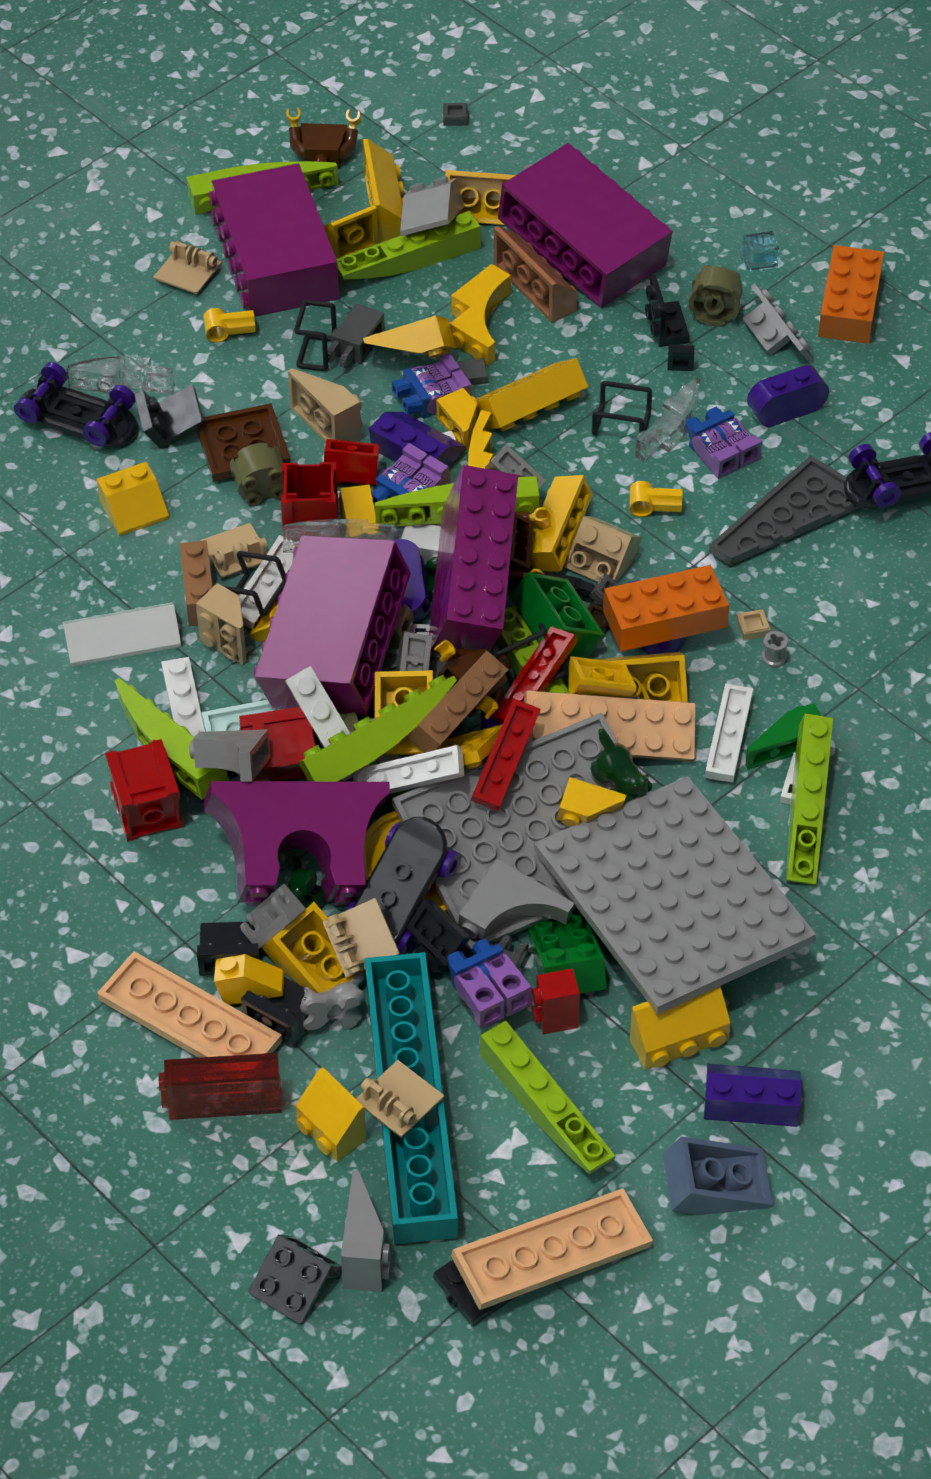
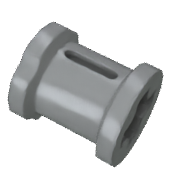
M770 631L765 635L763 639L765 649L762 652L761 659L766 666L779 668L786 663L787 654L785 649L789 640L784 633Z

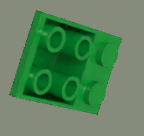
M572 915L567 924L557 920H544L527 929L538 975L573 969L580 994L607 989L604 956L584 916Z

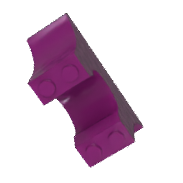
M211 781L204 799V812L217 821L232 847L236 864L238 903H246L247 906L255 907L272 894L280 868L277 855L290 848L308 851L318 860L322 870L321 886L325 892L326 902H335L337 906H348L354 900H357L366 885L364 841L369 820L380 812L390 794L389 782Z

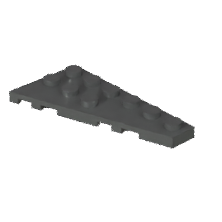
M810 455L709 545V552L725 563L733 565L860 508V506L852 503L845 495L844 482L847 477Z

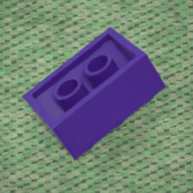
M384 412L369 428L370 442L380 444L379 454L394 462L403 455L402 450L408 443L427 453L428 457L432 456L444 463L449 468L466 451L465 445L404 412Z
M707 1063L704 1119L798 1127L801 1107V1072L796 1070Z

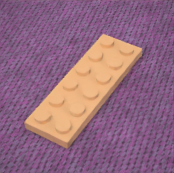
M538 691L525 692L524 702L541 709L528 742L602 712L618 743L623 744L630 751L633 758L690 762L695 759V703Z
M135 951L97 992L99 1001L245 1085L282 1042V1035Z
M624 1188L455 1248L452 1250L451 1257L479 1310L650 1248L653 1239Z

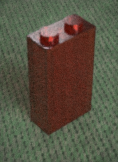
M278 1053L164 1060V1072H159L158 1074L162 1108H168L169 1120L282 1113Z

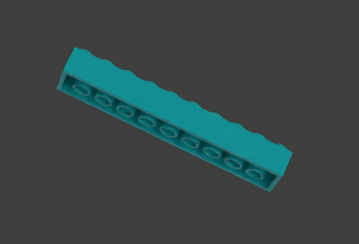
M426 953L365 958V975L376 1079L399 1060L443 1094ZM442 1099L402 1138L381 1122L394 1244L458 1238V1215L444 1100Z

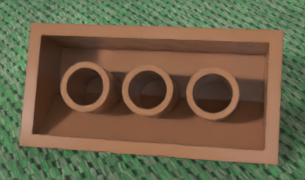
M500 226L494 227V265L511 275V283L551 323L576 312L578 293L575 287L569 285L562 278V275L555 271L548 264L547 260L540 256L533 249L532 245L526 242L520 235Z

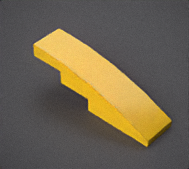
M481 410L469 446L468 466L486 469L485 466L493 458L492 433H490L491 412Z

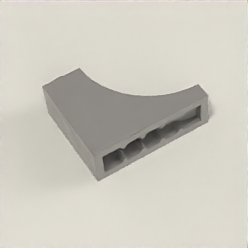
M268 729L199 732L193 738V741L190 742L189 746L190 757L195 759V768H218L234 771L240 774L241 782L253 781L271 758Z
M496 859L460 912L458 925L471 938L477 937L482 940L501 924L519 917L541 916L567 924L572 916L575 903L501 860Z

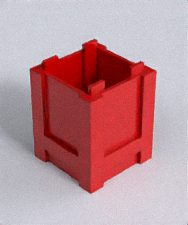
M336 462L298 465V463H282L283 495H281L283 537L296 544H299L301 536L339 538Z
M300 707L239 716L240 730L268 729L271 758L253 781L260 779L270 781L307 779L298 762L305 758L303 753L314 747L315 743L313 728Z
M162 739L152 740L151 744L119 752L112 750L105 753L112 781L109 782L127 842L139 839L138 837L184 827L179 807L180 793Z

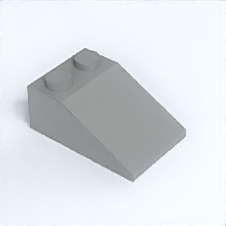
M445 176L433 180L434 184L425 186L424 183H418L410 186V190L403 198L401 236L446 225L455 218L464 208L456 178L448 180V177Z
M353 1171L341 1251L343 1289L382 1292L383 1280H389L390 1244H385L383 1227L360 1172Z

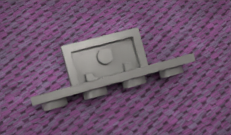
M754 283L751 287L763 303L747 314L743 320L770 355H773L792 340L802 355L811 363L813 358L808 353L811 347L803 337L798 339L795 336L799 331L790 320L787 323L783 320L787 315L778 304L773 307L771 302L774 301V298L767 289L764 288L761 291Z

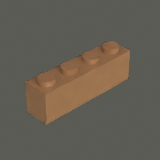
M486 651L420 722L408 739L423 753L437 750L509 669L490 652Z

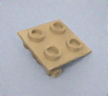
M172 241L169 246V251L172 252V255L153 276V279L198 294L221 266L222 261H219L212 252L203 251L192 245L188 247V245L181 241Z
M251 523L200 540H207L209 558L221 579L242 571L236 555L238 551L265 555L268 553L266 550L268 548L266 539L258 537ZM243 557L247 569L256 567L263 561L261 559Z
M373 898L343 913L332 915L322 922L346 978L365 969V958L400 954L377 898Z
M397 1060L378 1079L371 1080L366 1078L361 1084V1088L364 1091L356 1099L364 1106L366 1111L402 1138L444 1098V1095Z

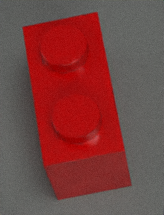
M326 439L324 462H336L338 483L353 482L360 486L376 485L375 479L377 478L380 444Z
M573 969L536 975V988H532L534 1005L531 1006L534 1023H540L542 1034L579 1028L580 992Z

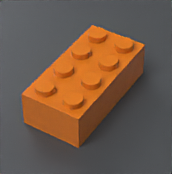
M833 246L820 314L818 337L869 344L882 273L884 251Z
M707 565L604 588L603 612L621 652L727 628L729 603L712 566Z

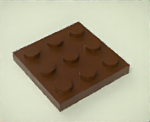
M272 403L203 417L204 424L196 429L213 482L234 478L230 470V461L232 458L235 461L238 458L237 452L252 444L268 443V446L274 448L273 445H275L281 451L283 463H291Z

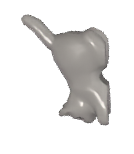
M359 972L349 982L339 983L333 988L320 993L305 987V995L302 998L300 1009L301 1012L309 1017L304 1021V1028L316 1030L332 1019L339 1020L345 1029L356 1026L362 1018L359 1005L364 1001L365 993L359 989V986L364 982L365 973Z

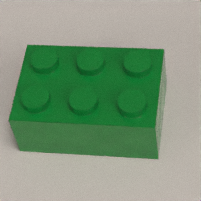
M527 572L510 596L516 605V609L523 616L533 634L540 632L539 624L543 623L547 632L552 626L575 635L577 643L567 656L568 658L573 656L589 659L605 637V634L568 579ZM543 636L537 639L539 643L544 638Z

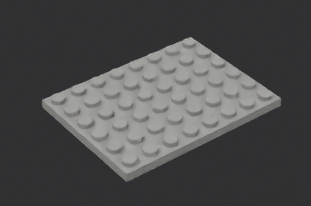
M602 712L528 742L499 811L471 801L487 760L482 761L483 764L475 768H465L463 777L421 786L392 798L391 804L401 823L412 817L423 816L432 819L440 825L445 833L447 852L453 849L461 853V862L453 877L445 880L437 874L433 882L450 917L457 924L460 912L496 859L501 860L572 901L534 851V842L569 828L561 821L556 820L569 777L617 792L612 782L606 781L602 784L597 782L590 770L591 763L597 760L599 753L604 750L599 740L598 730L600 728L605 729L614 743H618ZM541 916L515 918L495 928L485 939L493 944L502 940L504 935L512 936L535 926L536 923L552 918ZM470 938L466 944L470 953H472V946L480 941L479 938Z
M688 776L647 793L643 797H638L624 803L623 807L610 813L602 814L587 823L581 822L579 825L571 826L534 842V851L575 903L576 907L657 1015L816 942V933Z

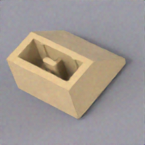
M583 516L564 567L597 582L604 574H608L613 580L618 582L632 564L642 537L596 517Z
M217 583L196 603L199 637L207 647H213L223 653L228 659L235 660L244 665L247 659L239 595Z

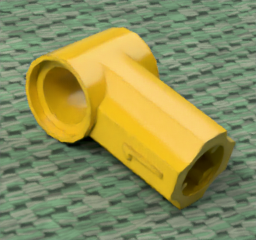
M212 308L204 313L205 334L211 342H222L228 335L256 332L253 310L225 313L220 308Z
M647 481L634 482L629 489V511L637 517H646L652 511L682 512L683 489L653 488L651 483Z

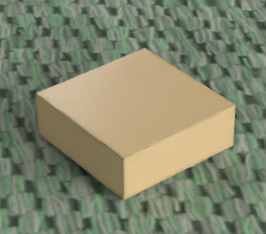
M763 609L736 614V622L743 641L765 637L771 631Z

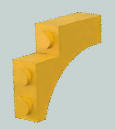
M490 264L451 295V314L456 319L450 323L456 347L472 355L475 359L483 358L484 363L488 366L495 361V341L490 336L486 323L495 307L511 294V275L493 264Z

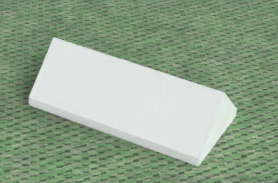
M172 602L62 622L71 667L181 647L175 607Z

